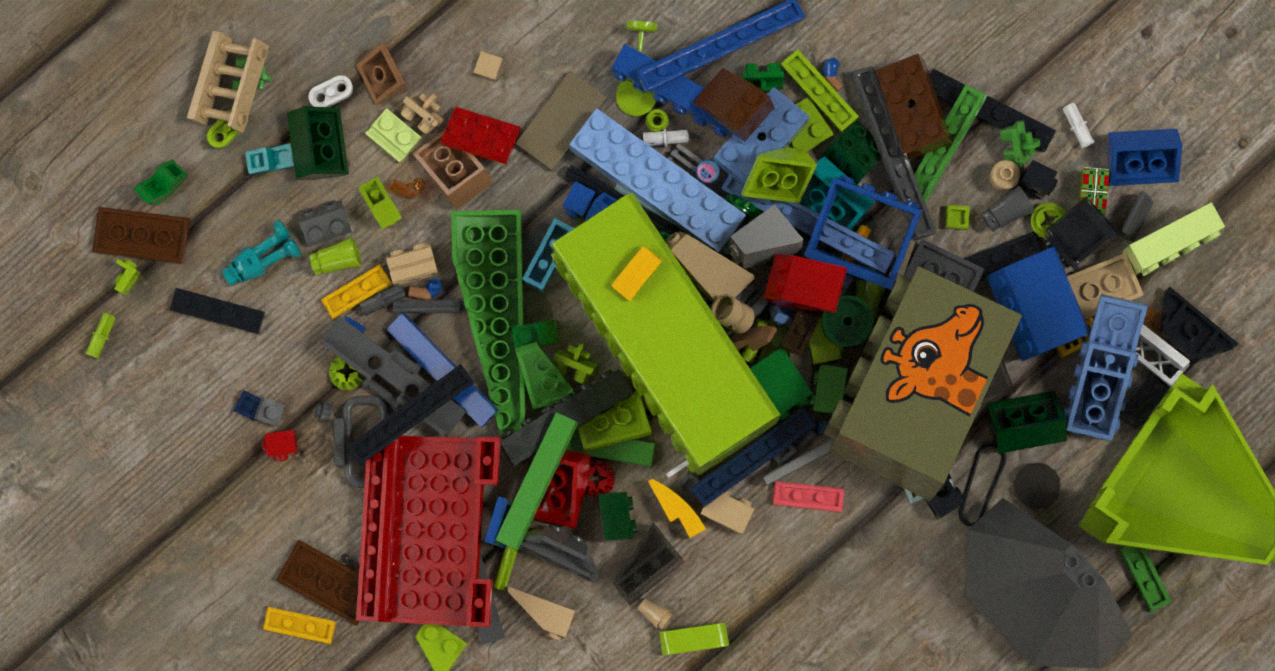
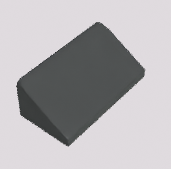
M1142 191L1137 195L1118 232L1119 236L1131 242L1135 240L1153 205V200L1146 192Z

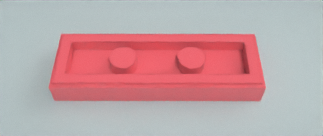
M775 481L772 505L842 512L845 489Z

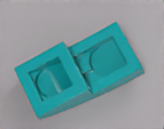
M291 143L245 152L248 173L250 175L294 167Z

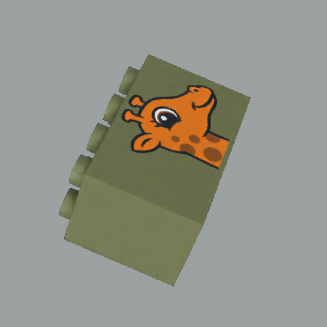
M918 266L912 280L899 275L882 312L892 316L893 319L891 321L880 315L863 350V353L874 357V359L870 362L860 357L843 392L853 397L854 401L851 404L840 398L824 435L835 439L829 453L931 501L946 481L1022 315Z

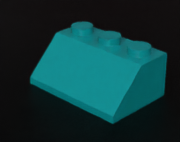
M824 156L817 162V166L799 204L820 214L833 178H840L841 174H845ZM839 187L828 219L852 230L874 205L875 201L869 197Z

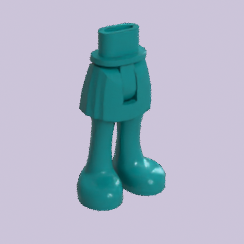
M280 219L273 223L274 233L268 239L252 248L249 246L245 247L232 262L228 263L229 267L221 271L230 286L239 281L244 283V281L265 274L267 267L282 258L289 256L298 258L302 255L298 245L291 238V234ZM286 241L281 248L260 259L262 254L277 244Z

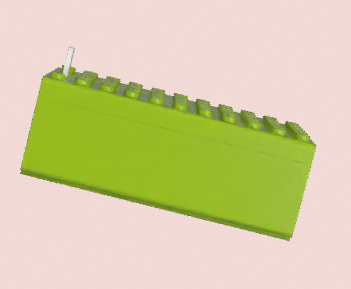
M633 193L625 195L551 244L553 249L551 256L558 273L564 281H567L570 291L576 300L579 299L582 309L588 318H592L601 338L605 337L608 348L615 358L618 356L620 366L627 377L631 375L633 386L639 395L645 396V403L652 415L658 414L659 425L666 435L671 434L672 445L678 454H684L686 461L666 474L668 478L685 467H688L692 474L696 472L700 476L777 424L780 413ZM643 246H646L663 262L650 279L645 282L635 297L629 301L611 285Z

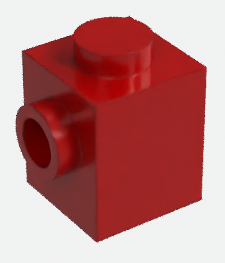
M288 430L265 434V440H262L264 454H267L269 458H274L275 462L286 461L288 456L298 455L296 432Z

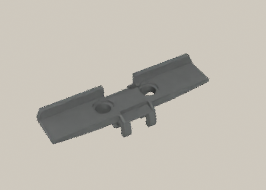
M340 316L320 341L322 345L364 375L366 380L362 386L371 389L391 404V408L394 410L400 404L404 405L413 399L406 394V388L409 384H415L418 387V394L431 386L430 383L417 374L422 368L418 362L413 363L401 354L402 350L398 347L394 348L391 353L387 352ZM377 356L381 359L382 365L379 369L373 370L369 367L368 361L371 357ZM375 375H380L402 392L397 398L374 381ZM450 400L423 421L447 437L466 411Z

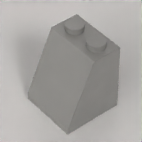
M774 204L730 236L728 255L733 263L739 264L743 269L773 261L775 254L800 255L804 239Z

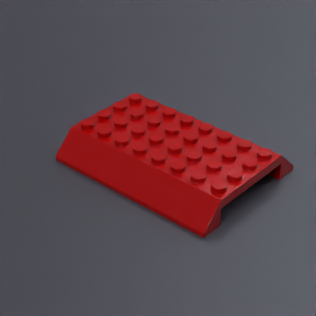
M400 436L366 461L356 621L490 627L493 580L479 579L484 486L498 485L500 437Z

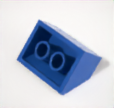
M1178 129L1108 132L1107 158L1110 186L1179 182L1183 144Z

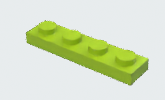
M798 49L780 64L785 72L810 97L814 104L841 133L859 118Z

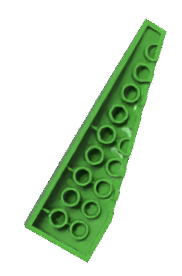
M451 211L452 259L492 404L499 410L495 414L501 436L511 429L514 432L522 428L520 424L525 421V381L514 349L511 327L524 325L522 211Z

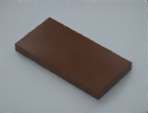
M99 207L92 252L184 264L191 219Z
M298 540L276 581L358 626L360 621H356L359 573L305 542Z

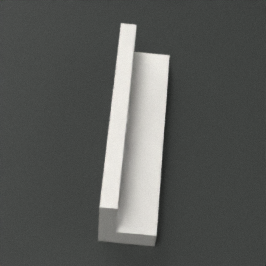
M1143 325L1139 336L1140 347H1136V351H1141V356L1138 354V362L1172 387L1179 375L1183 374L1189 367L1190 361ZM1154 350L1157 352L1158 361L1148 362L1144 359V351ZM1161 356L1167 361H1161ZM1172 364L1178 371L1170 379L1163 374L1162 365Z

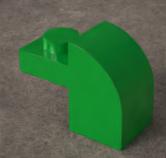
M172 159L159 165L151 178L138 183L133 190L148 205L155 203L158 206L181 186L188 174Z
M556 319L511 327L514 349L534 342H538L540 346L560 342Z

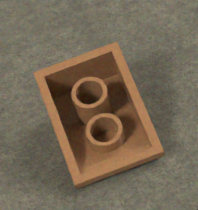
M444 130L412 154L444 197L457 210L493 184L486 169L473 154L441 144Z

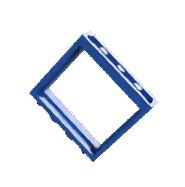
M842 174L840 178L834 177L804 256L816 261L846 267V273L890 290L893 289L923 211L918 208L920 204L907 199L905 203L896 200L897 195L884 191V194L875 192L876 187L866 183H862V186L853 183V178ZM839 187L913 214L890 276L816 249Z

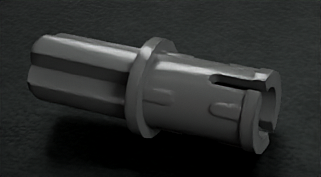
M397 285L382 293L377 292L378 295L359 304L365 316H368L383 307L386 309L387 305L405 297L406 294L403 287Z

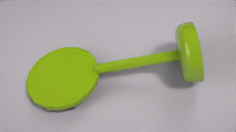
M626 21V29L628 31L638 32L637 51L643 53L644 33H655L658 29L657 23ZM627 80L621 82L616 92V100L620 109L631 116H643L650 112L656 103V100L653 99L654 95L649 92L641 93L632 87L634 84Z

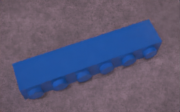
M624 44L610 71L613 72L612 76L622 82L627 80L634 84L632 86L634 89L645 93L635 73L637 70L656 61ZM682 76L649 91V93L654 95L653 99L664 105L666 102L674 106L673 110L683 116L687 113L694 117L693 121L698 125L712 127L714 129L713 132L718 136L725 138L726 136L731 137L733 135L732 132L693 104V101L705 88Z

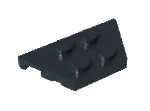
M1170 286L1164 291L1159 334L1194 363L1233 350L1239 344Z

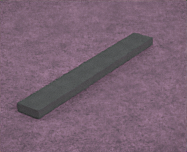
M873 66L852 71L850 73L851 80L895 195H897V200L904 203L906 199L920 204L918 208L923 210L912 239L915 241L933 236L936 233L935 227L909 160L903 154ZM902 210L907 226L909 227L913 214Z

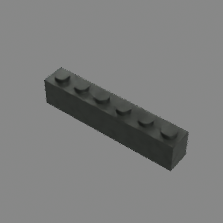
M609 369L599 376L601 380L593 384L590 381L581 386L579 394L573 396L570 393L560 399L562 404L556 408L552 405L540 411L542 416L536 420L533 417L525 420L520 424L522 428L514 432L511 429L500 436L502 438L500 448L511 466L517 465L538 451L556 412L577 421V427L630 396L633 392L619 369L615 372Z

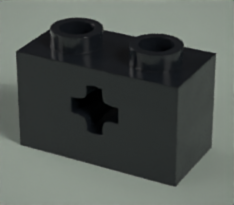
M1032 160L1026 167L1018 185L1024 192L1042 200L1045 195L1049 196L1058 182V179L1055 178L1057 171Z

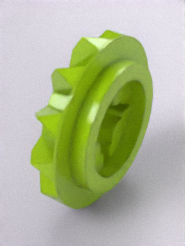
M1049 202L1039 205L1031 216L1032 230L1039 237L1045 238L1044 231L1050 226H1041L1045 221L1044 216L1047 215L1049 218L1057 216L1054 221L1056 222L1066 212L1055 203Z
M337 356L331 362L329 369L332 383L342 390H353L363 383L365 376L349 365L350 369L357 372L349 374L348 381H346L345 375L338 371L345 369L347 363Z

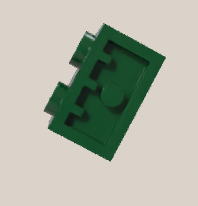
M857 120L837 137L820 157L823 158L825 156L846 176L853 178V182L856 185L882 159L873 135Z

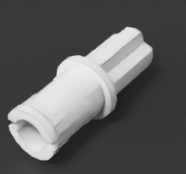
M1071 103L1065 106L1063 111L1072 127L1070 131H1074L1081 148L1083 149L1095 143L1086 126L1087 121L1083 120L1076 104Z
M666 129L658 132H643V141L649 146L665 145V147H668V144L688 142L689 132L688 130L666 131Z

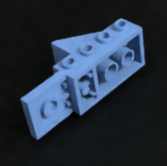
M1100 294L1090 335H1088L1087 342H1082L1080 348L1079 364H1076L1074 377H1077L1075 386L1071 385L1068 393V399H1071L1070 405L1065 407L1063 411L1067 431L1077 435H1089L1099 440H1113L1114 432L1117 433L1120 427V419H1118L1120 411H1124L1126 405V397H1124L1126 389L1131 387L1132 376L1130 374L1132 367L1135 368L1137 365L1138 354H1136V347L1146 315L1147 304Z

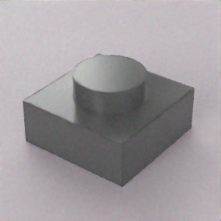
M261 397L254 419L278 427L285 405Z

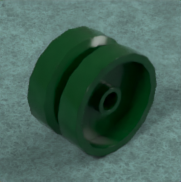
M849 295L840 297L836 313L824 312L822 314L821 328L823 335L831 344L838 348L849 349L859 346L868 338L873 330L874 318L872 310L865 301L858 297ZM846 317L850 318L852 323L850 326H846L843 323Z

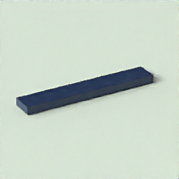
M803 407L699 481L690 490L705 508L817 425Z

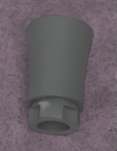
M1017 185L1008 194L989 206L981 215L989 229L994 232L1023 216L1034 213L1035 210L1024 191Z

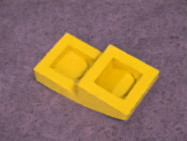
M643 246L611 286L627 300L631 301L663 260L646 246Z

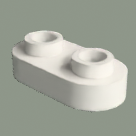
M336 76L312 88L309 92V101L314 107H330L350 97L353 92V85L346 76ZM345 85L346 89L343 92H339L338 87ZM319 95L325 96L323 102L317 101Z

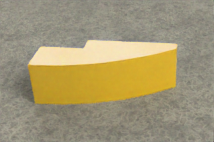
M654 479L648 481L670 523L679 519L689 539L706 530L698 515L678 494Z

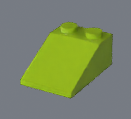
M784 147L760 153L755 160L741 195L744 197L800 203L817 163L803 149Z

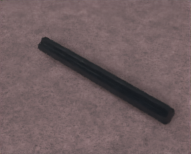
M570 165L565 172V177L595 191L597 196L605 192L616 200L624 197L623 194L573 165ZM642 206L658 231L667 232L670 236L679 231L686 233Z

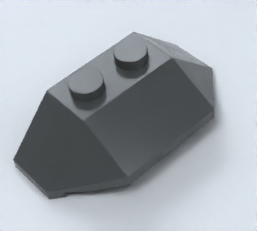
M554 525L549 527L543 526L526 532L519 548L592 583L598 581L599 574L588 545L583 543L584 540L575 535L569 537L562 533L563 530Z

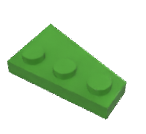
M538 342L515 348L533 410L558 403L560 399L570 393L573 396L577 395L574 388Z

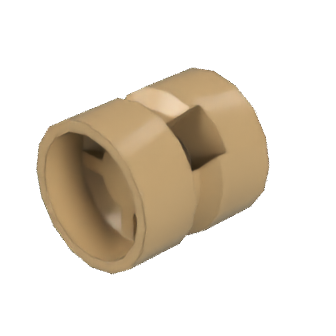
M723 294L712 304L711 311L718 322L734 333H745L752 326L754 321L753 309L741 303L733 296Z

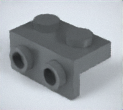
M336 200L328 201L322 207L316 209L308 208L298 215L299 224L308 247L352 232L342 200L337 202Z

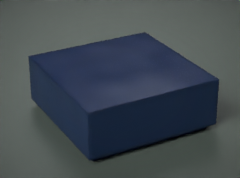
M243 390L233 411L256 421L254 417L261 398Z

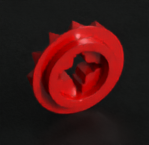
M590 461L589 478L594 476L595 469L599 472V476L607 477V479L599 481L598 489H596L594 481L588 480L585 494L591 497H599L598 494L609 493L615 484L614 471L604 461Z

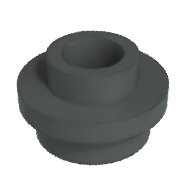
M327 400L317 405L315 417H318L319 423L323 421L328 422L330 419L333 404H329Z

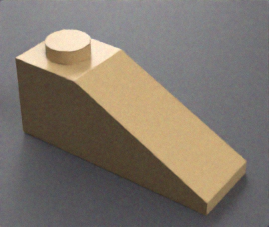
M508 588L510 595L543 630L548 631L547 636L560 640L561 636L567 637L576 611L517 589Z

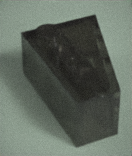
M654 522L612 583L629 605L633 604L684 563L682 557Z

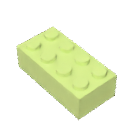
M1211 202L1132 243L1122 253L1127 254L1135 275L1142 273L1145 276L1159 268V263L1162 262L1164 266L1176 260V258L1180 257V252L1185 255L1201 246L1199 242L1202 241L1205 245L1216 239V237L1221 235L1220 230L1225 225Z

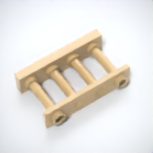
M213 31L187 118L206 126L209 118L228 121V127L244 133L263 65L268 55L269 45L255 38L252 40L251 47L232 44L233 39L221 32ZM229 52L248 56L244 69L225 65ZM222 74L241 77L238 90L219 87ZM215 97L235 99L232 111L212 109Z

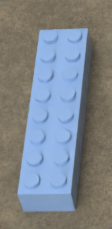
M597 108L569 144L570 151L629 193H633L637 199L669 222L719 254L730 242V236L739 230L746 219V215Z

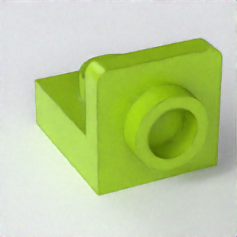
M117 258L115 263L126 270L124 273L121 272L116 278L114 289L127 296L141 273L136 270L137 265L127 258L121 261Z

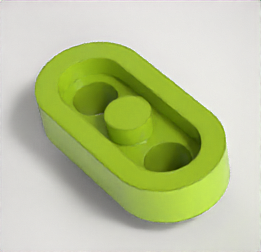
M219 119L209 129L207 140L212 147L223 149L241 132L228 127V121ZM222 134L224 136L223 140L220 142L216 141L217 135Z

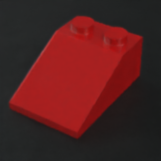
M775 254L763 298L777 307L836 313L847 268L793 255Z
M565 450L533 519L576 528L589 478L590 454Z

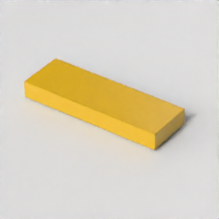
M381 264L322 298L321 301L334 320L358 306L360 302L366 301L376 295L377 292H381L391 286L392 282Z
M268 607L263 630L332 644L337 621Z

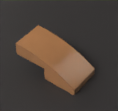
M775 326L753 327L745 333L732 335L730 340L737 350L748 345L754 352L768 344L777 329Z

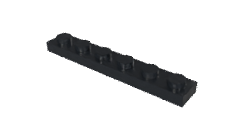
M933 69L930 78L937 98L954 106L965 84ZM987 96L976 118L1000 130L1013 126L1017 121H1024L1025 131L1032 132V137L1040 140V146L1037 148L1044 152L1047 150L1056 132L1055 129Z
M462 364L458 365L346 447L359 465H362L475 382Z

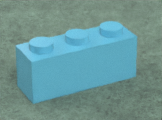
M555 218L553 219L522 278L523 283L542 293L545 292L557 269L551 253H553L551 244L575 228Z

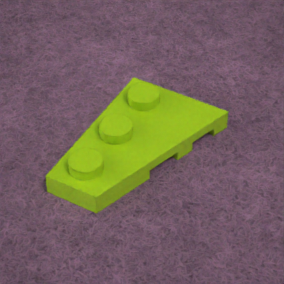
M637 391L624 401L616 403L613 408L605 413L597 415L578 427L583 451L586 452L651 435L642 399Z

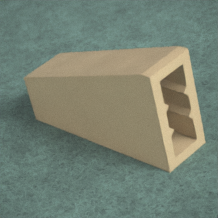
M679 231L678 233H673L667 239L668 247L686 274L712 304L723 294H729L735 298L755 279L753 274L686 233Z

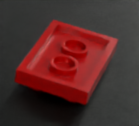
M455 107L442 136L441 144L507 165L521 127Z

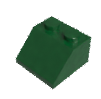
M627 492L598 494L605 542L633 539V534L637 533L636 520H631L630 511L634 510L632 496L628 497Z

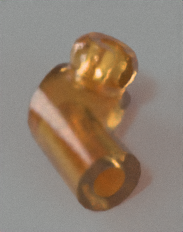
M415 178L414 181L405 185L394 180L390 190L406 198H412L423 192L425 182L421 178Z
M1148 307L1143 325L1162 338V335L1159 334L1160 329L1155 326L1154 316L1156 312L1153 308Z

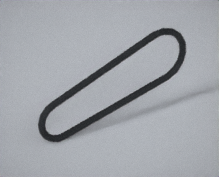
M992 443L982 446L976 455L963 499L964 504L961 505L959 511L960 521L968 527H972L976 522H965L962 517L980 454L988 447L996 448L995 444ZM1002 453L1003 461L977 521L984 515L1006 464L1005 453Z

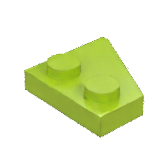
M424 624L415 636L434 671H449L468 644L441 625Z

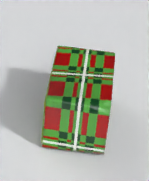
M1083 167L1080 171L1078 202L1087 196L1104 216L1107 206L1109 169Z

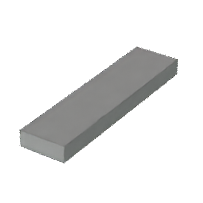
M835 439L763 476L765 485L767 486L828 454Z

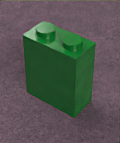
M783 348L773 352L750 368L780 413V421L791 415L790 410L798 405L799 408H802L811 402L809 397L813 395V392Z

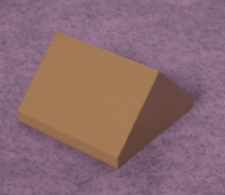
M385 43L379 45L356 64L375 105L381 104L408 90Z

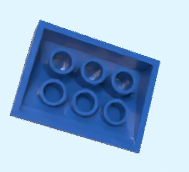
M1051 247L986 276L997 303L1022 315L1012 336L1022 362L1090 334L1088 325L1055 247Z

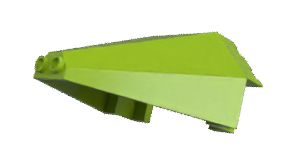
M1181 373L1173 386L1170 387L1161 399L1158 406L1149 415L1109 474L1078 527L1101 541V544L1268 565L1269 562L1272 564L1275 562V490L1214 385L1211 384L1203 388Z

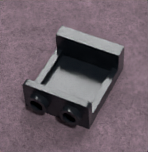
M1086 196L1044 231L1046 239L1044 243L1048 248L1055 247L1056 251L1061 255L1059 257L1061 262L1067 268L1071 266L1076 271L1079 268L1078 264L1105 241L1109 239L1112 242L1119 235L1114 225Z

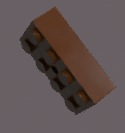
M918 53L875 70L903 154L909 160L953 144L925 60Z

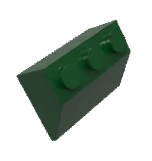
M302 106L287 112L296 180H319L349 175L340 108Z
M1055 391L986 403L992 436L998 454L1067 441L1066 419Z

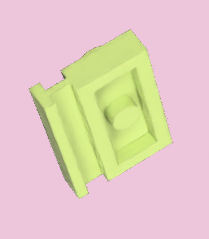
M387 108L372 124V127L365 132L370 139L400 164L422 139L421 136Z

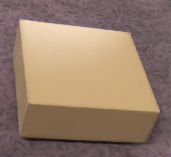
M481 51L474 74L496 81L503 58Z

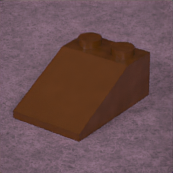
M724 68L718 72L693 101L694 105L744 142L775 108L770 96L752 83Z

